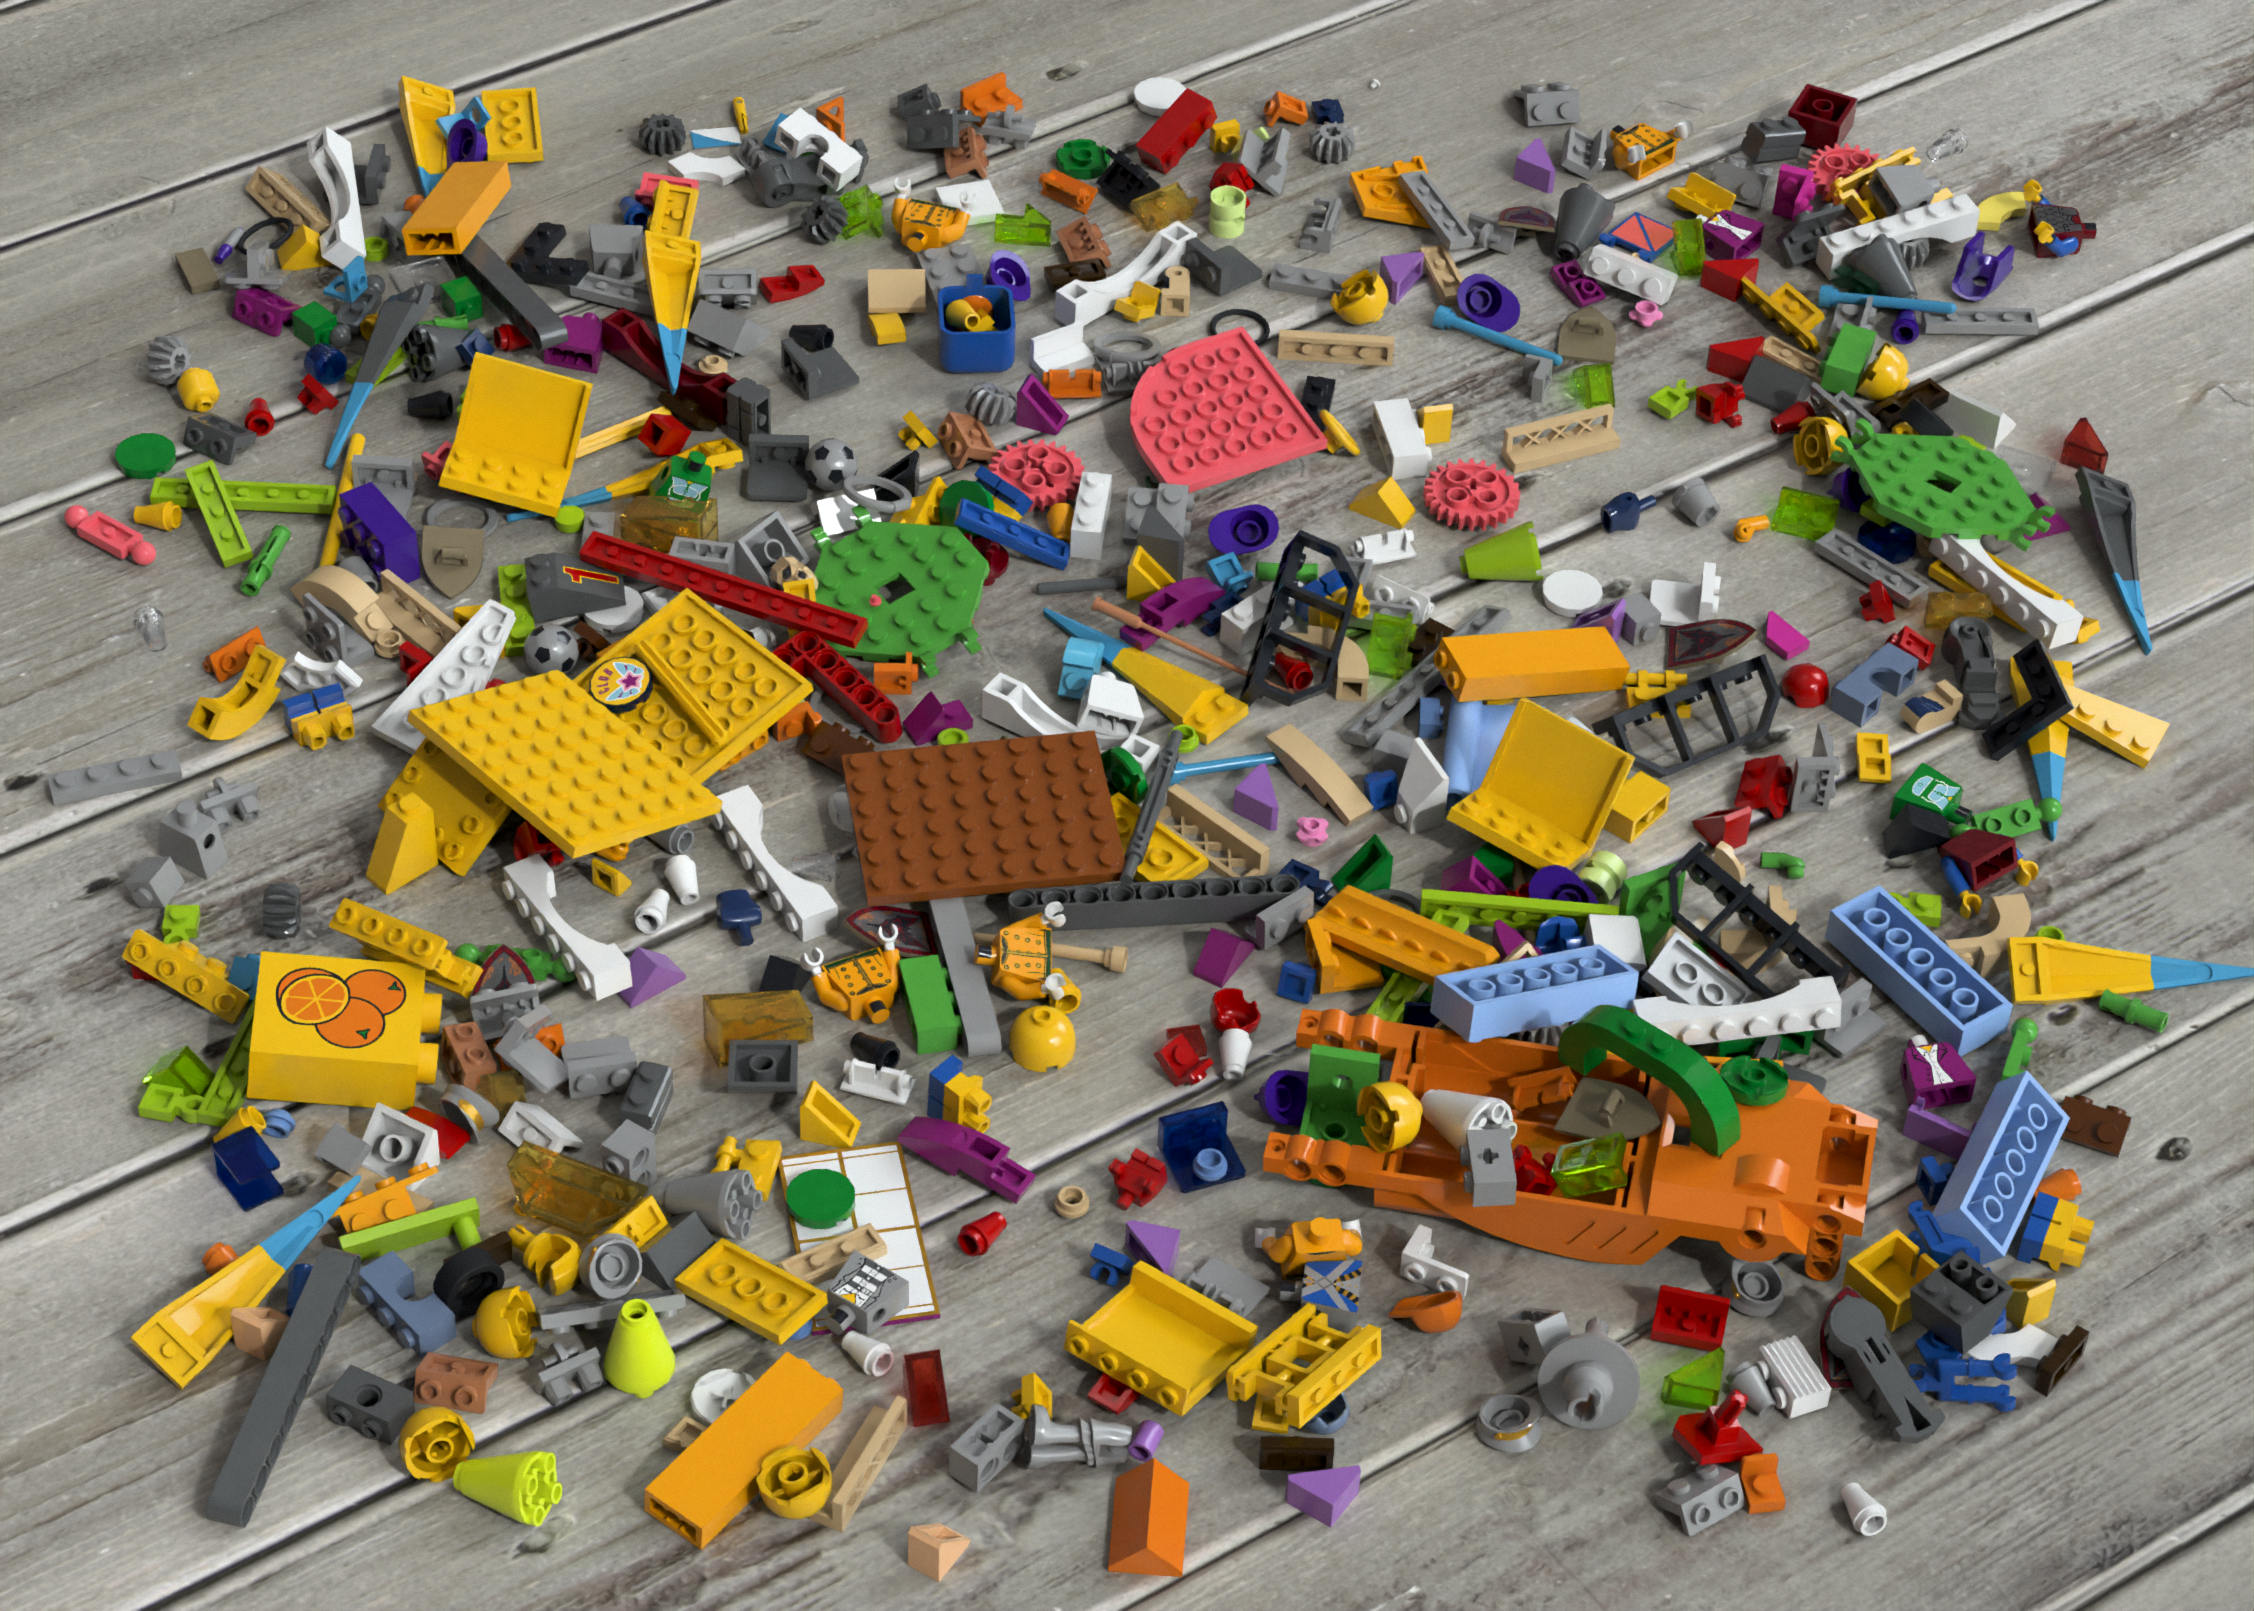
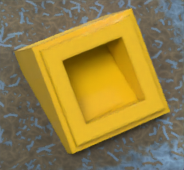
M596 858L591 860L592 882L594 885L617 897L631 886L632 881L619 870Z

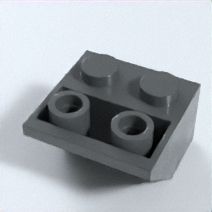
M1960 1251L1910 1288L1912 1318L1964 1355L1990 1335L2013 1293V1287Z

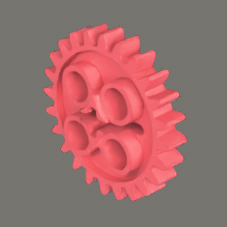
M1834 143L1833 149L1827 145L1824 146L1823 151L1817 149L1816 154L1811 155L1807 165V170L1815 171L1813 183H1817L1815 195L1823 194L1821 200L1826 201L1825 197L1831 190L1829 186L1832 182L1840 177L1844 179L1849 177L1858 168H1868L1878 159L1879 154L1870 155L1869 148L1861 151L1859 145H1856L1854 149L1850 148L1848 143H1845L1844 148ZM1860 187L1856 189L1855 192L1859 195L1862 201H1864L1863 197L1859 193V190L1862 188Z
M1029 439L1027 445L1017 441V447L1015 448L1011 445H1006V452L998 450L997 457L991 458L988 470L1022 491L1034 502L1028 509L1029 512H1032L1034 507H1039L1041 512H1044L1045 506L1051 507L1056 503H1067V499L1075 500L1076 494L1079 491L1082 472H1084V465H1081V458H1075V451L1066 453V446L1063 445L1056 448L1055 441L1045 445L1044 439H1041L1038 444H1034L1032 439Z
M1470 458L1469 463H1464L1463 460L1458 459L1456 465L1447 461L1446 468L1438 465L1437 471H1430L1429 478L1425 479L1424 505L1425 507H1430V514H1437L1438 521L1447 519L1446 526L1457 523L1458 530H1461L1464 525L1469 526L1470 531H1474L1475 526H1479L1481 530L1486 531V525L1496 529L1498 522L1506 524L1507 517L1513 518L1514 511H1518L1520 501L1519 483L1513 482V475L1506 476L1505 468L1497 471V464L1495 463L1488 467L1485 466V460L1475 464L1473 458Z

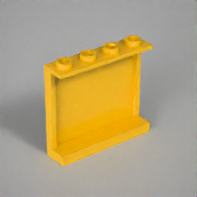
M1140 1260L1133 1266L1130 1284L1082 1325L1072 1319L1068 1322L1063 1349L1182 1417L1226 1377L1228 1369L1250 1352L1254 1347L1258 1326Z

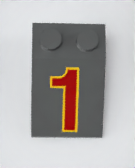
M556 552L541 553L525 558L527 595L535 623L626 605L624 579L621 573L581 561L580 557Z

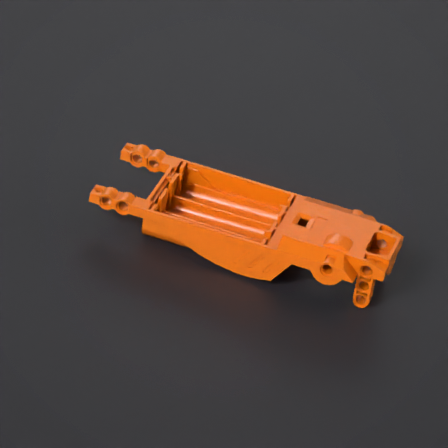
M1302 1009L1296 1031V1047L1311 1049L1312 1044L1377 1053L1381 1054L1380 1059L1394 1061L1389 1081L1404 1085L1419 1101H1421L1427 1091L1441 1089L1499 1098L1508 1104V1097L1512 1096L1513 1092L1507 1083V1079L1567 1066L1558 1060V1046L1498 1037L1482 1039L1481 1042L1471 1043L1465 1041L1455 1031L1384 1021L1373 1014L1350 1016L1339 1009H1327L1324 1011ZM1607 1054V1058L1585 1076L1621 1084L1638 1091L1653 1105L1662 1127L1630 1140L1599 1142L1555 1132L1554 1128L1569 1101L1560 1100L1547 1104L1542 1102L1538 1106L1524 1108L1520 1112L1516 1109L1511 1110L1513 1122L1517 1124V1133L1511 1143L1512 1151L1519 1144L1528 1146L1532 1153V1158L1536 1159L1541 1165L1544 1164L1542 1157L1547 1152L1551 1153V1155L1552 1153L1555 1154L1559 1160V1167L1552 1170L1549 1175L1556 1176L1560 1184L1550 1196L1516 1191L1515 1205L1473 1207L1471 1193H1465L1463 1173L1468 1171L1467 1166H1461L1460 1153L1425 1119L1423 1114L1418 1134L1409 1143V1148L1407 1149L1406 1145L1391 1152L1380 1153L1372 1147L1354 1144L1351 1147L1346 1142L1340 1140L1325 1142V1140L1318 1139L1316 1141L1307 1135H1294L1290 1137L1289 1134L1269 1132L1263 1155V1171L1284 1174L1295 1181L1318 1179L1323 1184L1329 1186L1350 1184L1374 1188V1207L1458 1219L1489 1234L1529 1248L1589 1262L1643 1265L1679 1236L1720 1242L1726 1252L1735 1258L1748 1262L1769 1261L1775 1259L1782 1252L1805 1255L1804 1266L1806 1274L1817 1281H1829L1836 1276L1839 1270L1844 1234L1862 1237L1878 1119L1846 1105L1829 1103L1830 1101L1808 1082L1788 1079L1787 1093L1777 1103L1766 1106H1751L1735 1101L1741 1124L1740 1139L1719 1157H1716L1693 1143L1691 1139L1689 1146L1672 1144L1675 1126L1691 1128L1688 1111L1681 1099L1665 1084L1617 1055ZM1570 1068L1579 1084L1583 1075ZM1715 1069L1720 1075L1721 1069Z

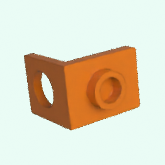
M839 96L816 108V120L845 142V123L843 122L844 98ZM837 106V112L834 116L829 111Z

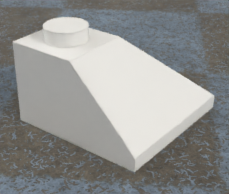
M1420 737L1413 741L1398 789L1397 804L1394 806L1396 820L1404 825L1409 834L1443 825L1448 795L1449 777Z

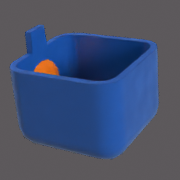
M967 274L966 286H948L938 292L937 330L941 365L946 371L951 373L1003 372L1012 367L1015 359L1016 323L1013 293L1008 287L983 285V274ZM955 300H965L975 312L982 308L995 322L993 326L998 331L964 332L961 328L952 327L946 320V308Z

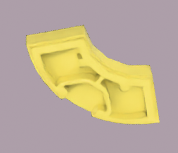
M2024 192L2001 193L1981 202L1977 206L1980 210L1977 230L1999 231L2000 224L2006 219L2024 216L2026 211Z

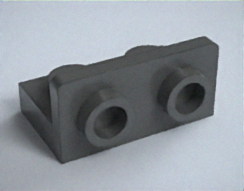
M208 412L188 417L183 444L229 465L234 461L236 450L255 444L257 433Z

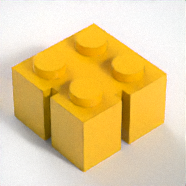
M1898 1229L1847 1261L1842 1288L1848 1285L1867 1301L1876 1305L1885 1318L1886 1328L1891 1332L1912 1319L1910 1288L1940 1267L1930 1256L1923 1253L1919 1257L1914 1279L1912 1276L1914 1275L1920 1248Z

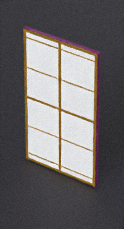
M895 1141L780 1157L778 1171L785 1205L786 1190L790 1182L799 1174L812 1169L837 1171L847 1177L855 1188V1208L851 1216L846 1221L843 1219L837 1222L835 1227L829 1229L805 1227L796 1222V1218L787 1211L795 1253H801L871 1223L887 1245V1255L873 1261L909 1281V1305L881 1326L940 1318V1310L901 1143ZM835 1277L819 1283L815 1287L827 1294L828 1288ZM827 1305L812 1317V1336L833 1333L825 1322L826 1318L830 1315ZM849 1326L845 1331H852L856 1329Z

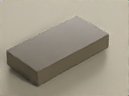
M203 247L175 254L176 263L192 294L220 288L219 279Z

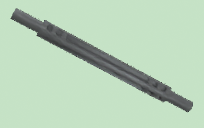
M1179 730L1171 732L1166 748L1161 750L1124 855L1126 862L1120 876V881L1124 884L1132 883L1138 865L1142 864L1179 759L1178 749L1183 738V733Z

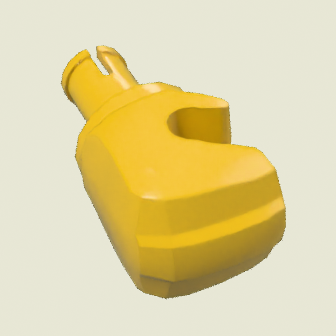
M517 1224L516 1229L514 1227L510 1229L508 1234L512 1239V1246L524 1253L523 1263L526 1268L536 1273V1279L540 1288H543L546 1281L550 1279L548 1282L551 1293L556 1297L572 1289L581 1280L578 1269L582 1251L575 1241L557 1233L552 1235L549 1232H544L535 1236L521 1224Z

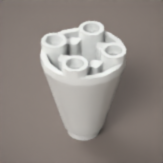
M1431 1089L1423 1095L1420 1101L1423 1110L1422 1114L1425 1119L1458 1152L1460 1145H1466V1131L1509 1129L1510 1141L1517 1133V1124L1513 1122L1510 1106L1499 1098Z

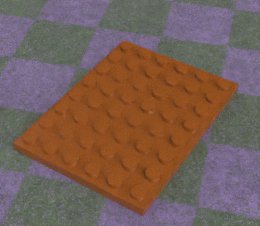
M1095 730L841 755V765L867 906L1006 893L1027 888L1063 887L1120 881L1126 861Z

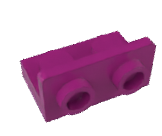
M254 287L237 290L232 317L264 333L277 337L280 336L282 324L292 320V313L302 308V306L263 288Z

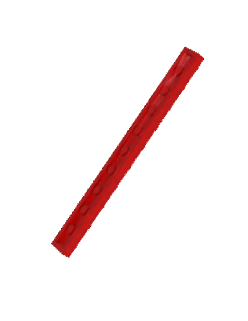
M592 531L579 551L581 561L680 593L688 588L704 601L800 632L813 631L822 639L853 649L856 648L868 628L867 618L596 531Z

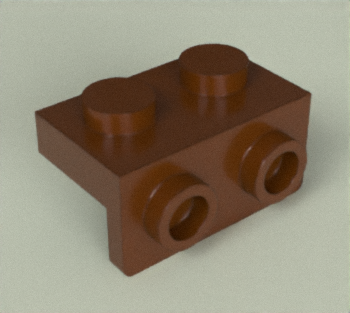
M821 720L801 752L810 759L844 777L841 755L875 752L873 750L875 745L860 735L857 739L849 735L851 731L838 722L830 725Z
M2074 1095L2073 1098L2065 1096L2061 1109L2070 1119L2060 1139L2118 1158L2131 1124V1117L2126 1116L2127 1112L2111 1105H2107L2106 1109L2093 1105V1100L2085 1096Z

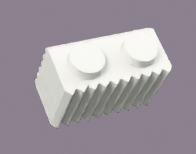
M1796 1335L1759 1347L1754 1366L1758 1367L1767 1387H1769L1773 1399L1777 1403L1776 1407L1778 1409L1783 1408L1788 1419L1828 1406L1831 1387Z

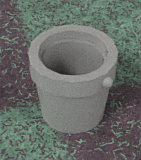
M1693 478L1686 481L1673 495L1672 504L1699 527L1708 525L1720 513L1719 504L1709 491L1708 485L1701 478Z

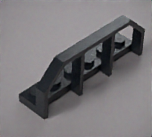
M1300 530L1284 549L1239 698L1240 701L1248 704V707L1257 698L1262 699L1263 696L1290 707L1323 694L1330 687L1360 585L1339 546ZM1304 546L1330 557L1348 590L1344 605L1298 586L1299 580L1295 576L1297 571L1301 570L1306 559V554L1303 553ZM1289 597L1340 618L1330 651L1285 633L1280 629L1281 623L1285 622L1291 610V605L1288 604ZM1281 645L1326 664L1321 683L1295 694L1268 684L1265 681V677L1272 670L1276 660V656L1272 655L1274 647Z
M1763 654L1591 725L1596 735L1607 732L1609 737L1613 736L1618 748L1636 757L1632 764L1633 766L1660 779L1768 734L1781 692L1767 657ZM1757 670L1766 691L1767 699L1756 731L1740 738L1722 691L1728 689L1727 682L1734 680L1735 685L1752 679L1751 672ZM1707 691L1728 743L1695 757L1676 710L1678 708L1676 703L1684 701L1685 706L1702 700L1701 693ZM1657 711L1660 716L1664 715L1682 763L1665 769L1633 753L1625 733L1627 730L1625 724L1632 721L1635 727L1651 721L1652 717L1650 714Z
M1700 841L1669 871L1667 879L1670 921L1763 1000L1782 994L1774 993L1755 977L1780 950L1788 955L1789 960L1795 967L1801 970L1805 969L1814 978L1832 976L1838 993L1845 987L1851 967L1845 964L1841 968L1798 932L1800 925L1796 921L1792 925L1788 924L1753 894L1755 888L1749 883L1744 887L1704 854L1705 845ZM1685 870L1696 884L1707 887L1713 892L1715 899L1721 905L1726 906L1702 931L1679 913L1677 878ZM1734 912L1738 913L1740 920L1745 925L1754 927L1762 933L1765 941L1770 945L1748 969L1743 967L1710 939Z

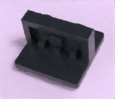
M1107 148L1105 153L1113 162L1096 181L1103 190L1134 214L1151 194L1161 202L1164 200L1165 197L1158 191L1161 185L1148 176L1149 173L1137 163L1134 165L1131 162L1132 160L1120 150L1114 153Z

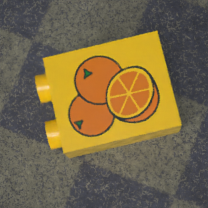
M261 951L249 1053L247 1098L375 1108L377 1103H382L394 1110L409 1111L414 1106L416 1083L435 1085L439 1044L420 1042L421 1033L439 1034L442 994L424 992L426 968L410 963Z

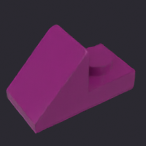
M931 691L927 693L902 722V727L915 746L937 740L938 734L945 729L958 728L965 731L973 728V718L959 699L941 705Z

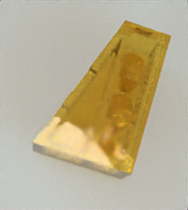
M636 496L620 516L621 540L662 553L670 552L675 536L719 542L717 498H708L707 501H694L693 497H685L682 501L670 500L667 496Z
M799 990L702 995L704 1041L719 1069L727 1067L729 1064L730 1040H798V1045L814 1040L813 1016Z

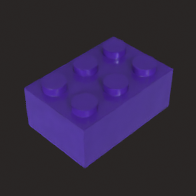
M372 482L339 494L340 508H338V515L343 526V531L340 532L342 542L346 548H351L356 556L363 558L377 576L378 582L381 583L380 572L389 569L407 584L420 579L416 531Z

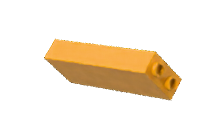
M507 161L454 162L402 228L407 256L462 254L512 187Z
M1605 626L1442 637L1433 660L1435 667L1440 671L1448 689L1451 690L1457 702L1621 690L1630 669V665Z
M787 1351L645 1488L644 1511L702 1550L760 1492L756 1479L757 1474L759 1476L762 1471L761 1464L764 1459L776 1450L791 1445H798L799 1450H803L842 1411L844 1389L834 1379L826 1378L814 1370L806 1360L798 1359Z

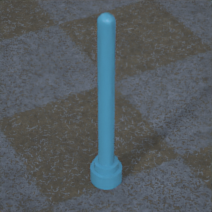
M1821 285L1819 292V307L1831 308L1832 305L1837 306L1838 303L1865 306L1868 296L1874 297L1873 307L1953 314L1956 311V305L1951 302L1839 292V289H1834L1833 285Z
M1440 305L1435 312L1432 325L1439 329L1445 330L1446 328L1451 329L1453 327L1525 355L1531 354L1553 359V365L1559 366L1563 362L1562 357L1558 354L1456 317V313L1452 312V309Z
M1274 752L1190 764L1177 762L1169 786L1180 784V781H1184L1189 776L1257 767L1263 763H1266V765L1279 764L1281 761Z

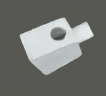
M1102 672L1099 675L1091 676L1081 698L1077 727L1090 731L1095 730V732L1109 736H1123L1132 733L1136 735L1144 720V715L1135 687L1132 684L1116 680V676L1112 672Z

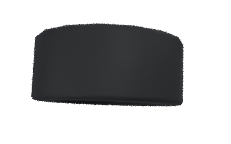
M1914 396L1898 412L1899 416L1920 435L1952 436L1954 434V431L1941 418Z
M477 1247L465 1249L455 1254L443 1264L436 1274L433 1290L455 1316H471L476 1314L484 1298L492 1292L502 1289L505 1282L504 1271L485 1249ZM479 1274L472 1284L458 1292L468 1279Z

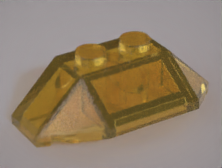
M525 1140L507 1163V1170L522 1214L583 1237L617 1222L640 1203L648 1192V1186Z

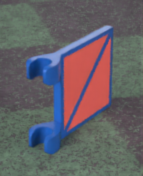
M1634 212L1608 234L1602 233L1599 236V241H1601V244L1613 248L1615 243L1638 252L1639 258L1651 264L1655 258L1682 238L1683 232L1638 212Z

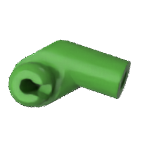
M1761 852L1760 868L1787 869V877L1789 879H1802L1804 877L1803 868H1806L1803 859L1779 852Z

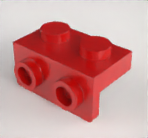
M1780 754L1764 758H1754L1745 762L1734 801L1736 807L1750 806L1751 810L1768 807L1774 819L1782 818L1784 807L1788 803V792L1792 784L1793 773L1791 768L1786 766Z
M1661 1285L1650 1339L1721 1353L1730 1299L1714 1294H1705L1679 1287Z

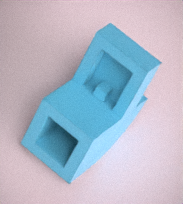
M1070 637L1062 660L1064 665L1057 694L1059 697L1081 701L1091 676L1099 675L1105 648L1102 642Z

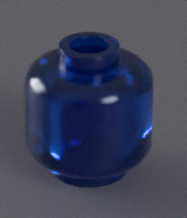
M326 343L312 346L304 358V368L307 374L312 375L321 384H336L345 376L348 368L344 353Z

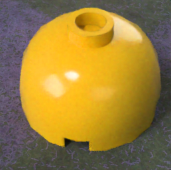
M1365 269L1353 274L1340 285L1343 288L1340 294H1333L1330 304L1344 321L1353 325L1375 323L1383 316L1389 295L1383 279L1376 270L1372 269L1373 273H1369Z
M1887 342L1875 354L1878 357L1872 363H1869L1856 389V392L1874 401H1883L1892 397L1896 392L1904 391L1910 382V379L1906 378L1909 369L1907 359L1902 352Z
M1807 417L1800 422L1799 426H1802L1800 433L1795 434L1793 439V453L1799 467L1804 465L1809 470L1804 472L1807 475L1830 474L1840 468L1844 463L1835 462L1830 459V456L1835 450L1843 452L1841 447L1834 444L1840 435L1848 438L1843 425L1829 417Z
M1041 1005L1025 1009L1018 1015L1009 1033V1050L1013 1053L1014 1061L1023 1068L1036 1072H1047V1067L1057 1065V1069H1060L1072 1060L1076 1051L1074 1025L1066 1014L1055 1007Z
M1390 1081L1377 1082L1361 1089L1357 1098L1358 1116L1364 1115L1366 1126L1361 1127V1130L1367 1142L1374 1150L1380 1153L1395 1151L1411 1143L1417 1136L1423 1110L1420 1101L1415 1098L1409 1089L1402 1084Z
M520 1286L506 1287L492 1292L482 1300L476 1312V1317L472 1321V1331L475 1338L479 1339L480 1344L490 1355L497 1358H528L533 1354L537 1345V1338L531 1339V1327L538 1326L535 1305L526 1290L519 1291Z
M429 1406L418 1410L407 1419L401 1429L398 1446L403 1463L415 1478L421 1480V1477L423 1479H430L431 1482H441L453 1478L457 1465L462 1461H468L467 1457L470 1454L471 1448L473 1451L475 1448L473 1431L457 1412L446 1407Z
M798 1445L787 1446L776 1450L762 1462V1471L759 1476L757 1474V1485L766 1507L779 1517L789 1520L804 1519L816 1514L828 1501L832 1490V1473L826 1456L817 1448L809 1446L810 1451L799 1450Z

